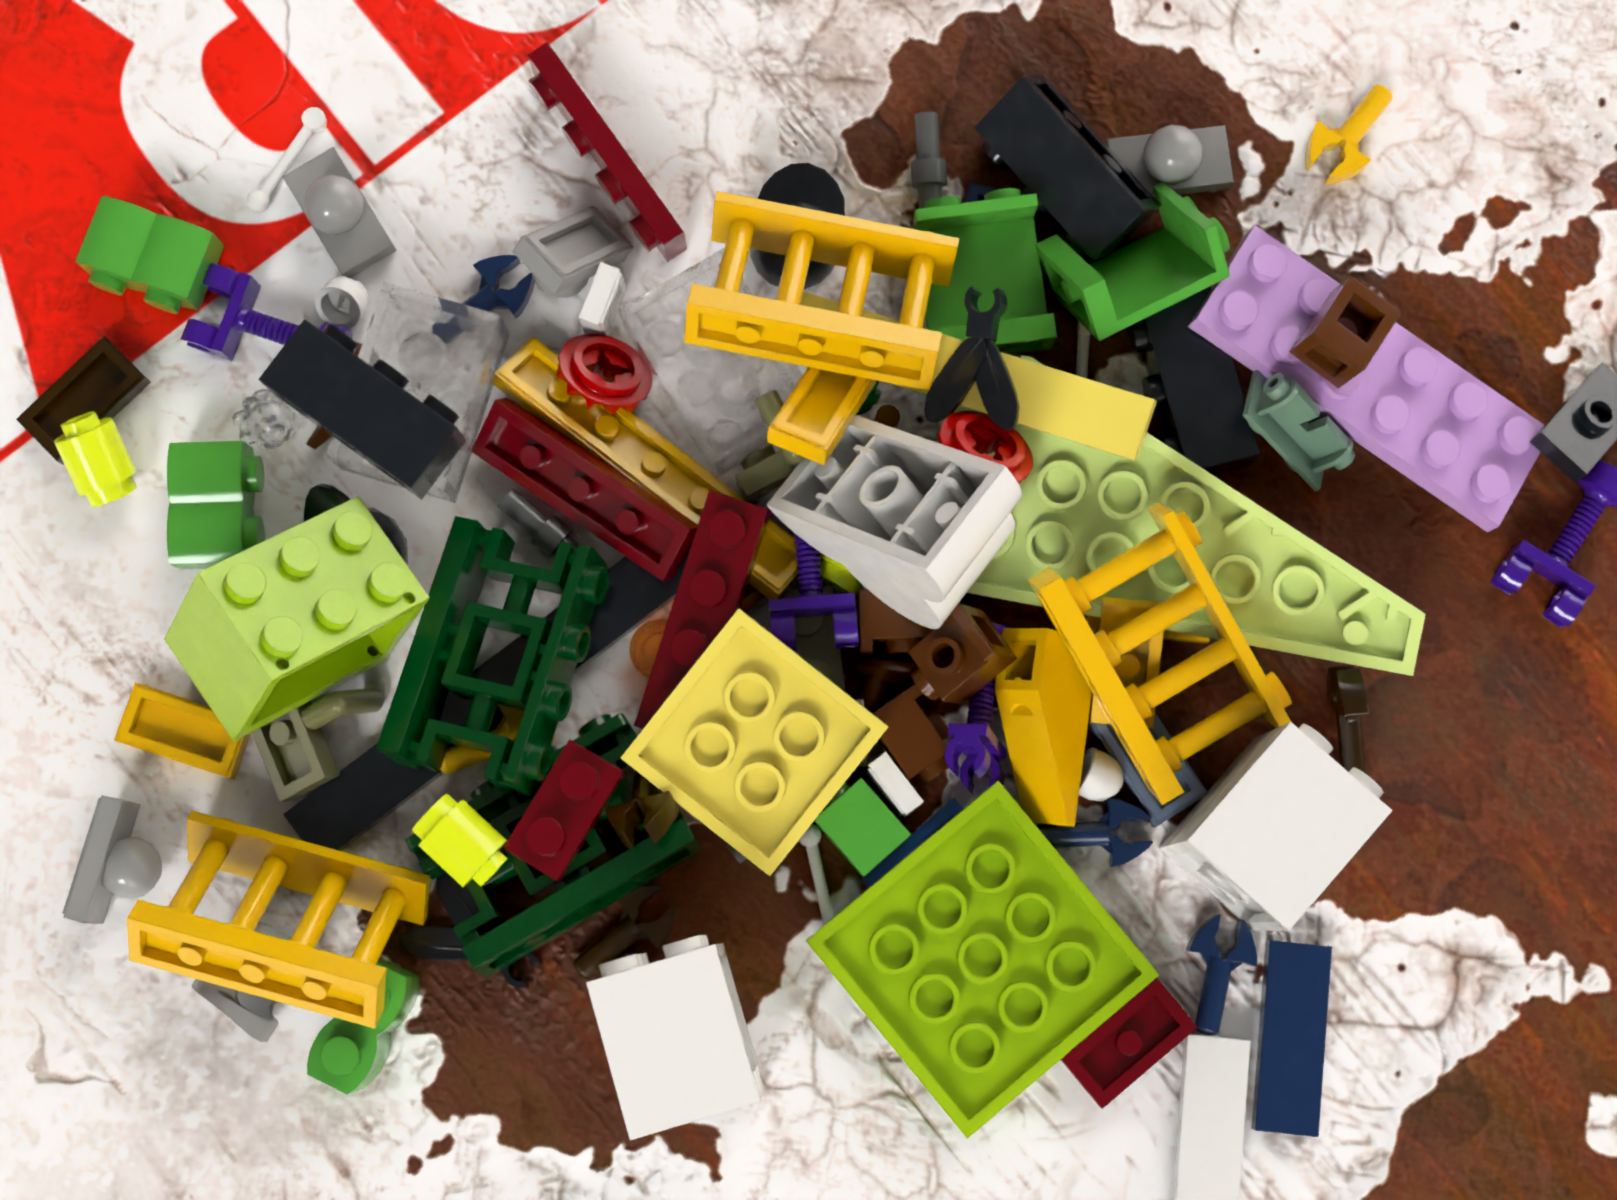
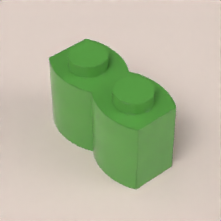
M101 196L75 262L90 274L88 282L93 286L120 296L124 294L126 288L145 292L143 300L146 303L160 310L178 314L181 306L199 311L209 287L202 284L210 263L218 264L225 245L213 232L194 224L156 214L116 198Z
M244 441L169 443L167 456V488L169 498L167 551L170 565L181 570L206 569L265 541L262 517L254 516L253 509L255 492H262L264 488V465L261 456H254L253 448Z
M382 957L379 958L376 965L386 968L384 1011L376 1028L333 1018L321 1029L309 1052L307 1075L347 1095L364 1089L379 1075L389 1055L391 1032L405 1021L412 1011L418 996L419 975Z

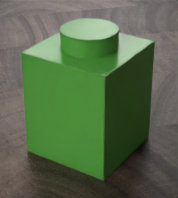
M862 778L851 787L845 781L822 810V813L814 820V823L862 878L911 836L909 831Z

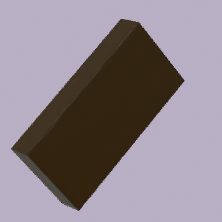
M104 336L16 420L57 462L64 465L54 443L55 439L64 434L60 426L62 423L92 411L96 412L99 419L108 417L113 419L151 381Z

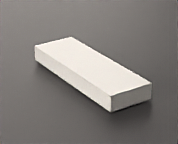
M1189 1034L1184 1039L1172 1200L1240 1199L1251 1040Z

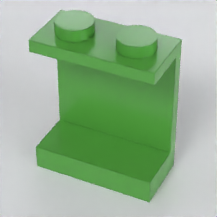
M1164 182L1152 187L1155 198L1161 205L1159 212L1164 228L1111 253L1109 256L1088 264L1057 234L1035 244L1051 294L1098 341L1230 277L1224 255L1225 252L1229 251L1230 245L1226 232L1220 222L1215 217L1207 218L1197 209L1190 197L1185 196L1182 198Z
M1005 188L986 193L982 201L961 203L959 197L944 196L926 201L924 203L925 208L915 209L913 229L959 238L949 287L931 284L925 315L927 329L942 332L944 335L965 341L968 339L966 337L968 311L965 307L964 298L968 288L972 285L982 293L977 302L980 312H986L992 308L995 302L992 291L999 288L1005 292L1007 297V308L1000 318L997 341L994 342L999 351L1011 355L1051 349L1057 338L1054 313L1047 314L1040 258L1035 246L1037 238L1034 215L1038 207L1037 194L1021 195L1019 189Z

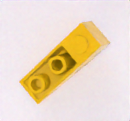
M1003 628L1002 637L1018 659L996 676L995 693L1020 807L1034 824L1075 827L1092 691L1056 630L1049 628Z

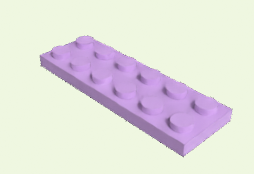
M1254 225L1244 235L1227 263L1230 277L1213 285L1188 327L1253 372L1259 370L1266 379L1277 373L1283 374L1284 377H1294L1305 392L1321 408L1320 418L1329 416L1345 435H1348L1356 443L1486 532L1499 527L1540 454V451L1530 441L1544 424L1396 322L1366 369L1338 389L1289 351L1294 343L1301 338L1330 292L1338 287L1340 283Z

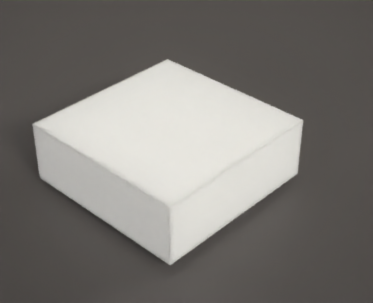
M600 262L579 315V320L585 334L609 335L627 289L619 268Z
M886 752L868 765L867 775L899 817L903 816L905 818L923 804L922 798Z

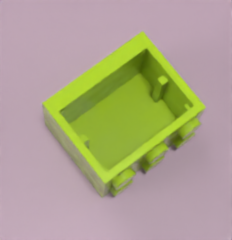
M357 496L198 572L164 640L234 742L386 661L430 597L360 497Z

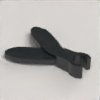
M972 285L968 288L964 298L965 307L968 311L966 337L968 339L954 352L932 383L930 391L926 395L924 413L928 421L933 423L939 422L953 414L976 381L989 418L1006 431H1011L1016 427L1020 408L1017 392L999 348L994 343L997 341L1000 318L1007 308V297L1001 289L996 288L992 291L995 297L992 308L986 312H980L977 302L982 293Z
M447 872L436 878L437 893L455 926L480 912L467 886H460ZM419 926L405 931L399 936V946L414 957L428 960L468 961L462 950L464 945L458 939L453 928ZM533 951L523 956L527 957L533 966L543 965L541 958ZM515 962L500 970L510 985L518 988L529 987L528 981H521L515 977L513 973Z

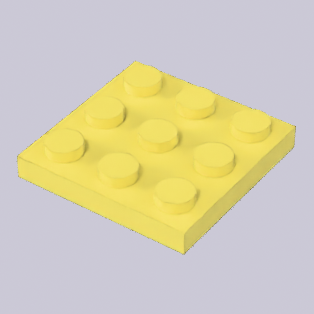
M739 608L621 756V759L662 792L670 791L676 803L767 875L771 876L887 730L888 725Z

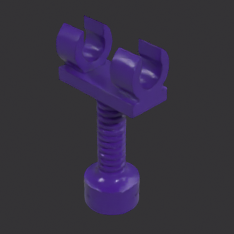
M210 263L202 284L209 286V291L230 299L219 328L199 320L188 319L180 340L186 341V345L194 349L218 355L223 359L232 361L243 332L285 345L299 325L252 310L261 285L251 275ZM328 322L323 323L319 330L323 331ZM332 324L352 339V331L350 329Z
M1598 461L1589 473L1578 481L1579 487L1585 492L1584 498L1581 499V503L1577 506L1578 508L1574 510L1571 518L1567 521L1568 523L1565 524V528L1561 531L1562 533L1556 538L1555 543L1551 546L1552 548L1548 551L1549 553L1546 554L1529 542L1521 540L1512 545L1507 553V557L1500 564L1490 582L1510 595L1512 591L1516 593L1531 570L1560 587L1546 606L1542 616L1561 629L1564 625L1569 626L1583 608L1587 597L1591 595L1596 585L1569 569L1568 564L1571 563V559L1574 558L1578 549H1580L1581 544L1587 538L1607 506L1617 508V467L1603 461Z
M795 534L794 539L796 541L794 543L796 546L800 595L798 598L769 600L771 633L793 651L797 652L794 618L833 615L836 649L859 647L855 594L824 595L820 552Z
M993 623L1002 636L1003 628L1008 627ZM996 678L992 679L969 699L967 724L949 723L948 736L952 740L945 749L946 764L957 777H959L960 773L961 782L972 795L974 790V773L978 778H981L991 768L992 772L988 788L997 781L1002 785L1004 784V771L998 761H1005L1006 749L991 730V712H993V694L995 692ZM961 753H963L966 759L960 767L958 759Z

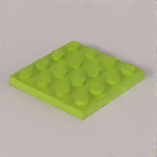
M999 781L983 791L805 940L967 1139L1160 976Z

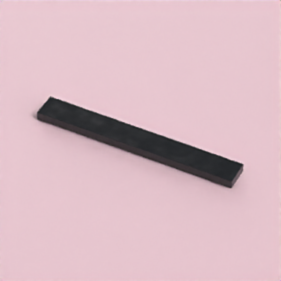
M691 545L674 577L665 581L660 580L626 556L608 569L610 579L606 597L601 604H596L589 625L591 630L589 651L582 662H577L574 674L675 598ZM558 607L544 617L545 619H548L552 623V625ZM520 635L472 672L471 677L513 687L529 636ZM448 690L438 721L464 726L473 698L453 694ZM498 704L488 732L495 730L503 718ZM449 743L447 748L452 747L455 744ZM376 744L339 772V776L321 785L283 815L302 841L342 851L444 773L441 770L439 772L428 770L424 766H422L421 770L399 765L377 750Z

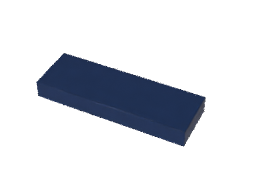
M1266 940L1251 1125V1129L1255 1131L1310 1137L1319 1136L1332 957L1331 946Z

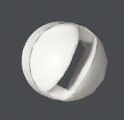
M340 276L327 282L315 299L316 310L324 322L347 329L354 327L366 313L369 304L368 292L363 284L347 276ZM345 297L350 301L349 310L341 307Z
M1094 747L1089 748L1084 753L1079 795L1094 801H1104L1116 795L1123 785L1124 776L1119 762L1105 752Z

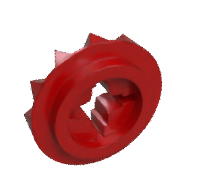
M583 334L573 337L564 344L558 356L559 364L556 376L562 381L567 382V395L582 396L586 399L587 409L594 404L602 405L610 415L614 414L620 407L633 412L641 400H646L652 387V374L645 359L625 342L607 335ZM597 364L599 371H602L606 379L612 380V383L604 381L601 374L593 373Z
M976 411L953 413L943 421L936 434L940 444L1005 465L1019 485L1023 480H1026L1032 470L1033 456L1023 437L1015 429L1006 431L1000 428L989 418L988 414ZM994 452L993 458L988 455Z

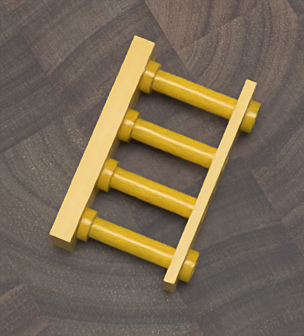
M716 192L711 241L724 243L725 248L714 288L692 283L687 301L684 343L930 391L942 332L923 329L931 284L949 287L959 238L756 199L750 196ZM750 249L786 255L776 300L739 293ZM810 260L847 267L837 312L800 305ZM871 272L907 279L898 324L861 317Z
M1158 502L1148 508L1160 530L1158 533L1077 581L1073 576L1063 581L1059 574L1048 567L1028 579V582L1146 787L1164 805L1184 793L1174 773L1183 768L1182 761L1261 714L1275 728L1291 722L1284 708L1291 705L1292 701L1274 672H1270L1267 675L1264 674L1197 554L1195 547L1202 544V539L1191 519L1183 510L1175 514L1172 509ZM1173 553L1190 586L1109 634H1106L1104 630L1094 634L1083 616L1085 612L1092 609L1090 602ZM1203 608L1220 637L1219 640L1138 688L1134 683L1127 687L1123 686L1114 670V667L1122 663L1120 656L1199 609ZM1234 662L1250 691L1249 693L1169 740L1164 736L1154 740L1144 722L1153 716L1152 708L1228 663Z
M191 811L187 818L188 861L192 862L193 865L168 906L137 900L127 917L129 961L375 1029L384 1011L386 968L376 964L398 919L424 925L428 915L430 875L412 871L406 867L386 864L236 823L227 818H218ZM219 870L253 879L229 923H222L193 915ZM278 886L313 895L290 940L254 931ZM338 903L373 912L352 957L315 948Z

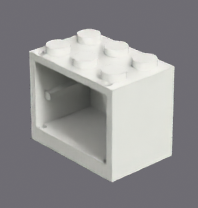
M1289 722L1254 738L1207 791L1208 794L1201 798L1160 845L1159 849L1238 919H1243L1252 931H1290L1393 810L1379 799L1384 792L1371 777L1355 767H1352L1348 772L1329 756L1333 747L1319 732L1306 724H1302L1297 728L1292 722Z
M697 935L662 946L666 959L649 963L647 953H640L600 964L599 969L602 978L586 982L630 1140L761 1101L765 1087L723 943L709 945L707 935Z

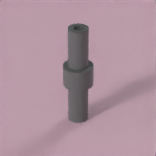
M920 112L914 115L916 160L911 162L912 187L918 189L919 209L925 208L924 203L926 201L942 197V187L947 186L946 160L940 158L938 113Z
M514 488L498 504V508L533 536L531 543L549 558L556 555L560 541L570 543L575 548H578L579 543L571 537L573 530L555 515L548 518Z

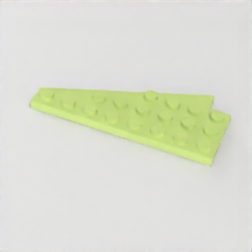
M1021 355L1022 359L1043 365L1033 357ZM959 406L954 413L975 410ZM1017 424L1014 428L1026 441L1033 456L1032 470L1026 480H1023L1019 485L1022 497L1010 512L1015 520L1016 527L967 593L1043 607L1028 579L1050 567L1062 577L1063 581L1071 576L1077 581L1158 533L1160 530L1148 508L1159 502L1172 509L1175 514L1183 510L1193 522L1202 539V544L1195 547V550L1249 646L1413 676L1426 615L1424 612L1148 432L1146 433L1138 460L1134 461ZM993 452V453L988 454V455L993 458V456H994L995 453ZM1172 553L1091 601L1092 609L1083 615L1100 618L1102 597L1163 602L1190 586ZM1203 608L1166 629L1206 638L1220 639Z

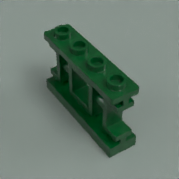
M455 516L428 594L430 598L424 606L376 749L399 765L421 770L422 766H424L426 769L435 772L440 771L449 743L489 752L491 755L483 776L497 787L505 789L510 787L516 789L521 794L534 796L539 781H544L551 770L554 755L551 743L558 721H563L569 713L572 703V687L570 684L577 662H582L587 656L591 643L590 621L596 604L603 602L608 591L610 576L607 563L593 546L579 544L578 548H575L572 544L561 541L551 570L511 562L510 558L516 542L504 529L493 527L492 530H487L477 520ZM486 575L492 580L511 583L503 609L477 604ZM535 589L562 595L553 625L548 619L527 615ZM487 627L529 636L513 687L471 677ZM448 690L453 694L473 698L464 726L438 721ZM497 704L525 710L515 741H512L509 737L488 733Z
M623 713L617 714L614 717H611L610 714L598 716L579 729L578 734L580 737L573 740L574 742L619 769L628 766L621 759V756L637 738V734ZM566 745L559 749L557 746H552L554 755L551 769ZM625 777L606 807L619 805L631 799L632 788ZM486 781L472 791L470 794L472 800L467 803L508 840L534 796L521 794L516 789L510 787L507 789L497 787L490 781ZM539 781L536 793L544 781ZM604 809L586 839L590 847L577 854L561 882L554 880L546 874L538 877L531 865L508 851L503 853L508 858L507 861L482 887L473 879L466 885L480 912L453 927L458 939L464 945L462 950L472 969L488 978L703 851L680 809L671 827L657 843H653L643 826V822L638 829L647 839L635 845L633 850L628 849L613 858L597 827L609 821ZM415 833L405 839L410 851L417 856L418 864L424 874L430 875V878L434 880L446 873L419 847L422 840ZM518 874L530 897L538 903L505 922L489 891Z

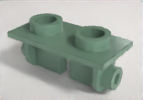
M1256 370L1252 373L1243 411L1244 418L1253 431L1261 434L1283 457L1286 465L1292 471L1297 472L1314 491L1320 490L1325 469L1334 466L1336 469L1341 470L1353 462L1355 458V452L1352 450L1353 441L1348 435L1343 433L1329 416L1311 423L1307 422L1319 417L1321 408L1305 392L1294 377H1284L1283 374L1277 373L1266 379L1259 370Z

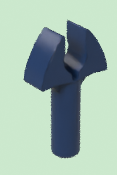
M501 255L473 264V267L482 276L479 290L433 326L434 335L441 343L449 345L493 309H509L514 318L517 319L526 308L533 292L535 280L532 273H529L518 282L516 287L510 290L498 289L500 278L503 274L510 272L521 263L520 259L516 255Z
M1113 798L1105 800L1107 813L1098 821L1075 822V827L1036 825L1054 848L1102 847L1110 854V867L1123 865L1146 851L1153 843V841H1138L1129 844L1123 842L1118 836L1110 835V830L1116 829L1124 820H1151V817L1138 807Z
M1215 914L1207 919L1193 934L1186 947V951L1200 953L1206 964L1195 1024L1198 1026L1196 1030L1206 1035H1216L1219 1033L1231 971L1242 963L1257 966V951L1254 939L1243 919L1237 920L1233 947L1225 951L1221 958V951L1215 943V935L1221 918L1220 914Z

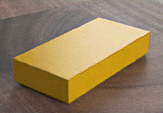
M808 367L770 424L767 442L825 465L873 389L876 380Z
M135 682L114 741L235 780L251 733L233 742L210 706Z

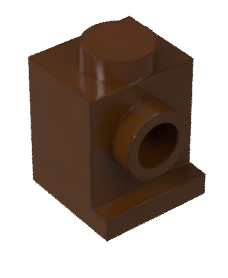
M1350 276L1330 292L1301 338L1294 343L1289 352L1339 389L1366 369L1401 312L1386 302L1384 295L1378 289L1369 284L1361 283L1353 276Z
M859 589V658L872 657L873 646H884V655L910 656L908 651L934 630L917 624L882 602L868 589Z
M959 603L951 612V616L945 620L939 629H934L908 651L917 664V667L911 671V677L922 693L931 700H936L939 697L941 701L961 705L1018 659L983 610ZM954 651V660L949 666L944 658Z
M914 684L873 714L888 725L887 730L878 740L883 750L890 756L909 782L919 775L926 785L949 769L945 761L944 754L947 745L944 741L950 737L948 736V727L936 710L929 706L922 711L917 704L924 694Z

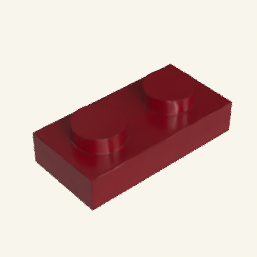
M569 739L503 849L554 880L561 882L626 773Z
M1156 978L1060 1061L1098 1107L1103 1109L1197 1029L1198 1026Z

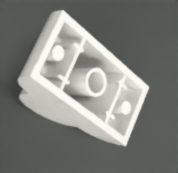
M856 415L826 464L821 465L806 458L797 465L767 503V506L801 539L822 554L844 565L865 588L882 602L917 624L930 629H939L1015 530V520L1010 512L1021 499L1022 491L1017 480L1005 465Z

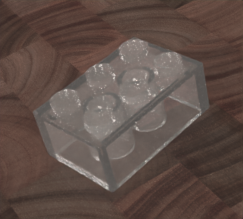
M724 248L618 309L625 331L650 369L712 474L717 478L741 465L740 463L751 454L767 446H773V444L767 442L769 427L757 408L755 400L770 391L777 390L783 403H785L803 376L795 364L684 343L687 301L692 283L714 288ZM742 278L739 293L753 295Z
M383 281L358 357L372 367L378 359L383 360L409 380V383L404 388L405 391L422 403L430 394L459 416L454 425L462 433L466 442L426 494L456 503L472 452L470 451L476 441L492 392L494 373L500 367L510 333L499 314ZM333 436L331 437L326 456L341 470L404 488Z

